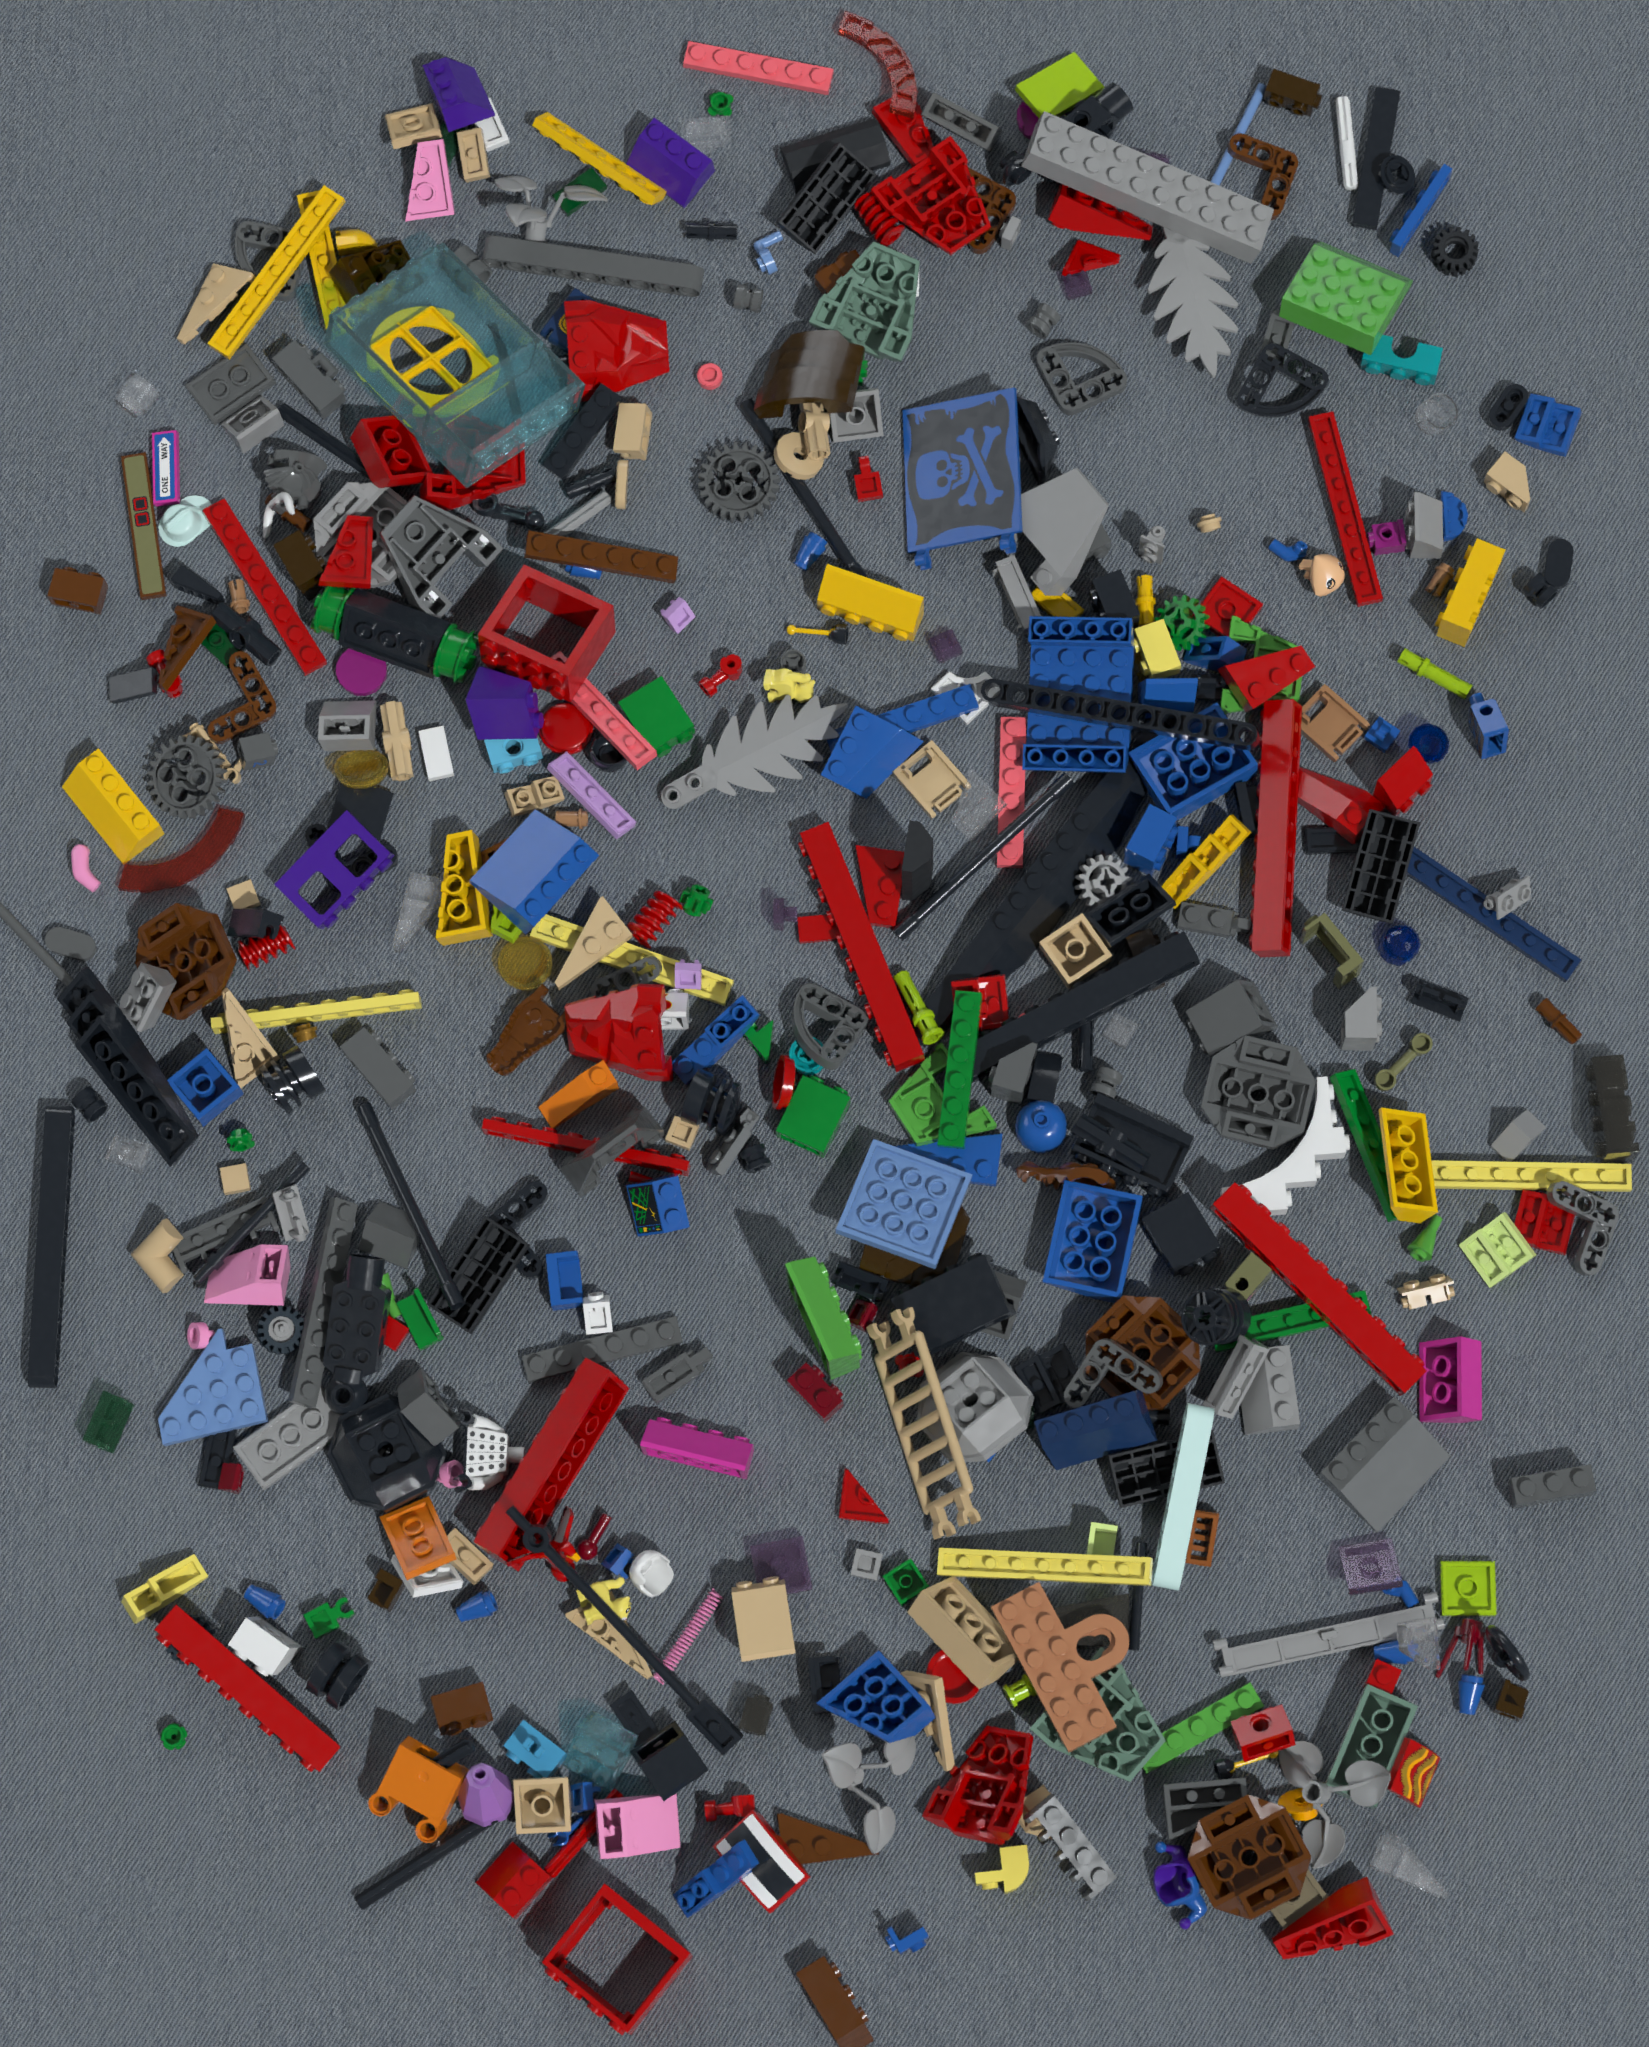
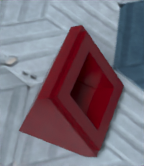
M857 1299L848 1315L851 1326L867 1333L866 1327L871 1325L878 1311L876 1305L869 1301Z
M223 1463L218 1489L239 1494L245 1473L244 1467L237 1463Z

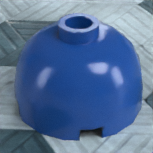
M1035 1100L1025 1105L1018 1113L1015 1132L1017 1139L1024 1148L1042 1154L1052 1152L1062 1144L1066 1137L1068 1125L1066 1116L1058 1105L1050 1101Z

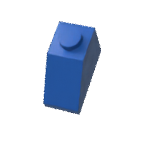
M1228 636L1199 637L1200 645L1195 646L1191 644V650H1186L1183 660L1188 664L1219 672L1217 669L1223 666L1244 661L1247 649Z

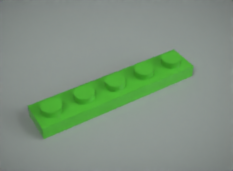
M1248 1683L1163 1732L1162 1735L1166 1741L1143 1766L1145 1773L1152 1772L1230 1727V1721L1236 1720L1241 1716L1251 1715L1263 1708L1264 1705L1252 1684Z

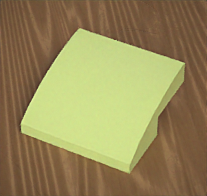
M1506 1212L1500 1214L1485 1227L1477 1230L1459 1244L1489 1288L1505 1279L1536 1256V1253Z

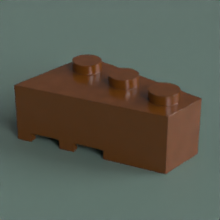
M823 1956L796 1973L839 2047H865L874 2041L865 2025L869 2019L861 2006L855 2008L852 2000L855 1999V1996L848 1984L841 1985L838 1978L842 1974L834 1961L829 1964Z

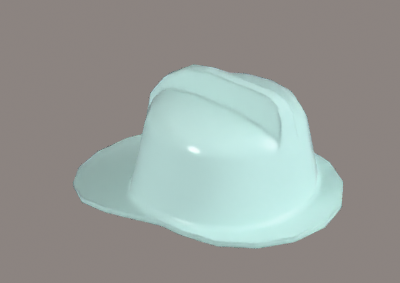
M193 495L180 500V504L169 507L160 519L158 527L163 541L175 547L185 546L192 542L210 526L202 510L212 505L211 502L202 496Z

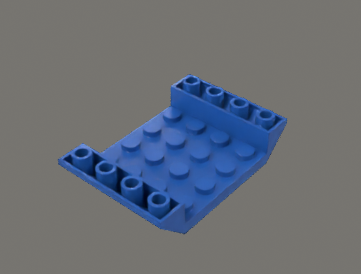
M1029 616L1028 642L1031 645L1029 685L1132 702L1135 651L1132 618ZM1042 696L1038 701V706H1047L1050 702V697ZM1074 700L1066 701L1063 705V710H1073L1076 702ZM1098 704L1092 705L1088 710V714L1092 716L1097 715L1101 710V706ZM1116 710L1113 718L1116 720L1123 719L1126 715V710ZM1028 712L1027 743L1023 744L1022 770L1126 773L1129 759L1128 752H1130L1131 730Z

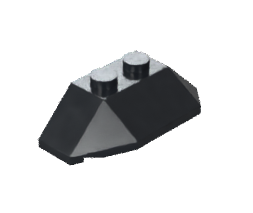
M1017 396L1019 447L1040 486L1048 480L1057 457L1060 442L1056 432H1051L1047 425L1049 424V419L1045 410H1040L1036 402Z

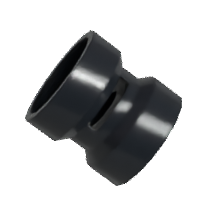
M1541 573L1534 576L1522 590L1527 596L1535 599V604L1540 609L1551 602L1559 592L1554 585H1549L1546 582V577Z
M92 1086L82 1089L71 1102L76 1109L83 1111V1117L88 1123L100 1118L108 1109V1104L103 1099H98L97 1092Z

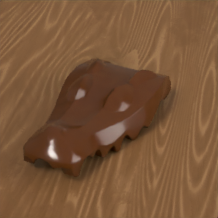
M541 984L533 994L514 1009L508 1024L504 1027L499 1037V1042L486 1056L489 1066L501 1076H508L523 1061L554 1042L567 1028L565 1011L560 1015L543 1000L549 991L544 984Z
M1025 1161L1015 1170L1019 1179L1022 1178L1024 1183L1027 1182L1029 1177H1035L1037 1181H1044L1046 1187L1053 1184L1055 1190H1058L1064 1184V1180L1112 1190L1116 1188V1182L1106 1172L1092 1163L1080 1165L1075 1162H1068L1060 1167L1049 1168L1040 1167L1031 1161Z

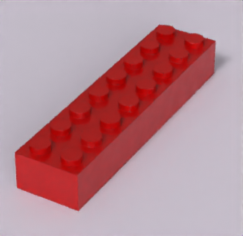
M586 1357L582 1364L576 1368L574 1377L568 1387L562 1391L560 1400L554 1410L548 1414L543 1428L534 1437L529 1451L520 1460L518 1469L512 1479L508 1480L498 1502L492 1506L490 1515L476 1533V1538L473 1542L494 1559L507 1565V1561L531 1552L523 1544L524 1532L505 1513L512 1505L532 1525L542 1524L547 1526L630 1389L611 1370ZM539 1533L534 1534L536 1540L541 1536ZM524 1562L509 1567L519 1572Z

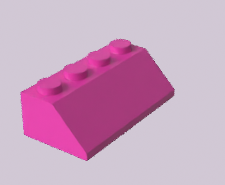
M657 1417L656 1421L649 1419L640 1444L643 1455L747 1480L754 1452V1445L749 1443V1439L740 1436H734V1439L723 1437L724 1433L716 1430H708V1433L697 1431V1426L683 1423L682 1427L672 1425L671 1420Z

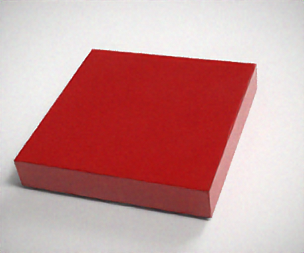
M1222 576L1201 603V605L1206 607L1202 613L1210 617L1205 620V624L1210 626L1208 630L1217 636L1228 637L1232 616H1237L1241 618V621L1250 625L1263 607V603Z

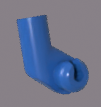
M1274 539L1268 549L1282 560L1289 562L1304 558L1307 554L1308 546L1305 542L1298 541L1295 545L1286 547L1277 539Z
M1387 1578L1382 1582V1592L1386 1595L1401 1597L1407 1609L1419 1603L1407 1581Z

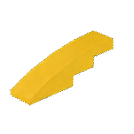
M1229 815L1214 834H1209L1194 853H1189L1161 886L1176 902V905L1173 907L1174 909H1177L1182 902H1185L1250 835L1251 831L1234 815Z

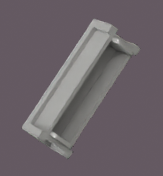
M1012 555L995 562L996 569L992 571L993 577L998 576L1019 624L1017 632H1022L1025 638L1029 636V616L1041 615L1016 557Z
M1239 1335L1238 1342L1209 1397H1206L1202 1404L1206 1407L1214 1408L1215 1414L1233 1419L1270 1350L1256 1339L1252 1338V1340H1249L1243 1335Z

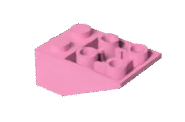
M261 1244L227 1256L223 1260L224 1264L218 1270H214L208 1277L204 1303L284 1306L291 1268L288 1245Z
M659 1794L595 1800L598 1854L600 1859L629 1857L680 1848L677 1794L665 1801L662 1800Z

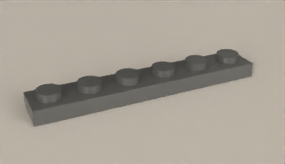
M674 1316L522 1356L528 1383L574 1372L582 1364L585 1357L601 1365L682 1344L683 1340L677 1317Z

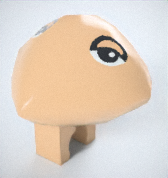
M1315 555L1312 560L1303 559L1298 566L1300 570H1307L1304 578L1310 579L1313 592L1319 597L1326 596L1338 589L1345 578L1341 561L1333 555Z

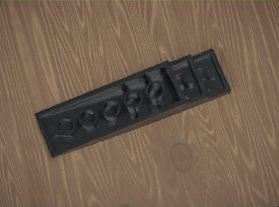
M86 967L76 975L57 998L71 1016L66 1023L79 1039L75 1047L171 1167L199 1136L172 1087L135 1029L91 969Z

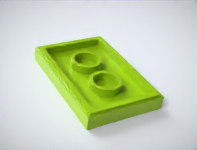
M1075 52L1034 74L1015 87V91L1038 118L1041 117L1044 111L1060 117L1073 110L1079 101L1083 99L1086 101L1090 96H1095L1104 89L1103 84Z

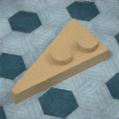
M603 896L599 898L555 981L556 987L559 990L633 938L632 933Z
M226 987L221 993L235 1082L242 1088L261 1073L259 1067L265 1065L268 1068L272 1065L270 1063L272 1059L277 1061L280 1057L231 991Z

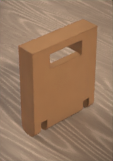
M1326 684L1302 707L1301 734L1333 762L1339 759L1334 750L1338 754L1343 755L1363 734V731L1357 727L1358 725L1364 730L1370 727L1366 719ZM1320 700L1326 707L1310 722V718L1306 713Z

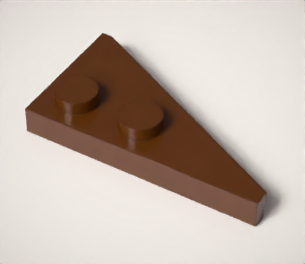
M179 605L175 607L174 612L177 615L175 625H171L170 638L167 641L164 654L167 662L165 669H161L159 675V685L162 690L167 691L216 624L215 619L211 615Z
M782 1813L777 1814L780 1837L802 1865L879 1855V1852L873 1854L865 1842Z

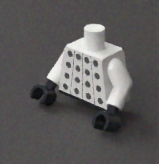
M468 1409L458 1410L457 1412L464 1414L465 1419L464 1421L455 1420V1423L458 1426L469 1425V1427H465L463 1474L453 1478V1480H460L462 1487H457L454 1490L457 1493L466 1489L487 1490L501 1482L503 1476L509 1474V1463L520 1462L522 1457L525 1456V1448L510 1447L508 1434H505L504 1429L490 1419L472 1414Z

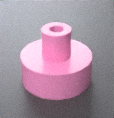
M204 1322L191 1323L187 1332L189 1346L192 1349L206 1348L209 1341L215 1335L214 1330H209Z
M457 1460L443 1463L439 1470L440 1476L438 1481L447 1488L461 1486V1481L453 1480V1478L463 1474L464 1467Z

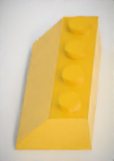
M827 564L817 598V608L825 615L844 617L845 621L851 624L858 625L861 623L867 625L874 632L882 633L884 631L890 633L897 640L914 641L924 615V597Z
M99 748L77 764L62 786L63 790L123 865L165 834L160 824Z
M1381 1107L1378 1111L1391 1210L1398 1221L1422 1223L1438 1213L1426 1115L1424 1113Z

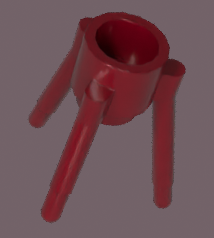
M1462 1619L1461 1626L1455 1627L1454 1636L1435 1674L1437 1678H1440L1459 1637H1461L1462 1643L1467 1644L1463 1669H1469L1473 1645H1477L1478 1674H1483V1641L1485 1633L1482 1632V1622L1473 1619Z

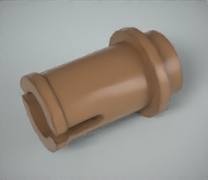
M1445 563L1435 567L1436 572L1425 588L1428 593L1434 590L1432 595L1435 597H1440L1448 580L1454 577V569Z
M236 579L237 587L234 586L233 580L228 583L232 600L230 607L238 614H242L249 610L250 601L246 598L244 581Z
M579 809V811H556L555 822L563 827H579V829H583V827L588 826V812L583 811V809Z

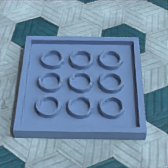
M873 1139L837 1225L836 1234L936 1269L972 1180V1174Z

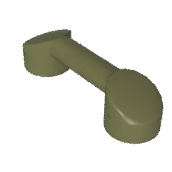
M1425 1033L1415 1035L1409 1042V1049L1389 1069H1383L1375 1075V1086L1381 1091L1392 1089L1396 1084V1076L1416 1056L1425 1055L1431 1050L1433 1046L1431 1037Z

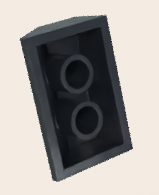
M1147 874L1084 916L1108 949L1174 907L1176 902L1150 874Z

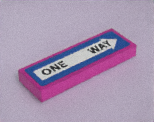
M177 430L152 433L153 504L156 507L180 504L179 433Z

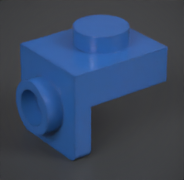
M889 1927L886 1929L889 1935L885 1937L892 1952L898 1950L900 1955L909 1949L912 1953L926 1946L925 1940L929 1938L924 1927L900 1941L893 1928Z

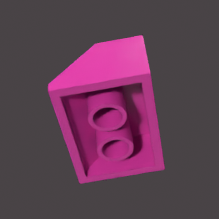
M1460 1336L1419 1342V1357L1425 1363L1423 1367L1427 1370L1419 1379L1420 1422L1466 1423L1481 1421V1341Z

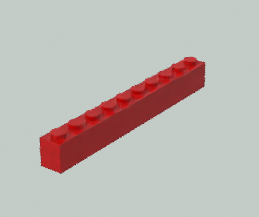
M1294 699L1265 701L1264 710H1261L1260 714L1263 732L1260 735L1259 745L1262 753L1261 759L1258 761V771L1260 773V784L1257 785L1259 809L1256 810L1255 814L1258 833L1254 837L1257 854L1256 859L1253 861L1255 884L1252 886L1254 909L1251 910L1250 915L1253 924V934L1249 938L1252 952L1259 957L1290 956L1302 721V706Z
M829 821L801 832L802 841L798 843L803 857L808 856L811 864L807 866L812 880L818 879L821 887L817 888L821 902H827L830 908L826 914L831 926L837 925L839 934L835 935L840 949L846 948L849 957L845 958L850 973L856 972L858 980L854 981L859 995L865 994L868 1003L864 1007L869 1020L874 1018L878 1027L873 1029L878 1042L884 1041L887 1050L883 1054L888 1066L894 1065L896 1072L923 1062L925 1060L924 1053Z
M1234 1182L1212 1204L1210 1209L1400 1396L1405 1394L1427 1371L1423 1367L1425 1363L1414 1353L1411 1355L1404 1348L1406 1346L1405 1343L1397 1335L1391 1336L1385 1330V1323L1377 1316L1372 1317L1366 1311L1367 1306L1358 1297L1353 1298L1347 1292V1286L1340 1279L1336 1278L1334 1280L1327 1273L1329 1271L1327 1266L1319 1259L1315 1261L1308 1254L1310 1251L1307 1246L1299 1240L1296 1242L1289 1235L1290 1230L1282 1222L1276 1223L1270 1217V1210L1264 1204H1257L1251 1198L1252 1193L1247 1187Z

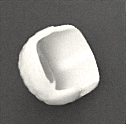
M655 1550L641 1552L632 1562L629 1571L630 1579L634 1586L641 1593L649 1597H656L663 1593L673 1580L674 1573L669 1565L670 1560Z

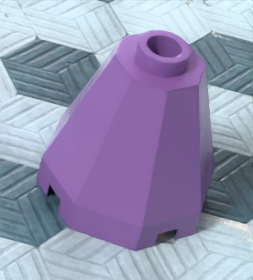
M484 1763L471 1766L457 1796L464 1819L483 1827L491 1825V1822L496 1820L498 1822L506 1820L515 1804L514 1792L509 1777Z

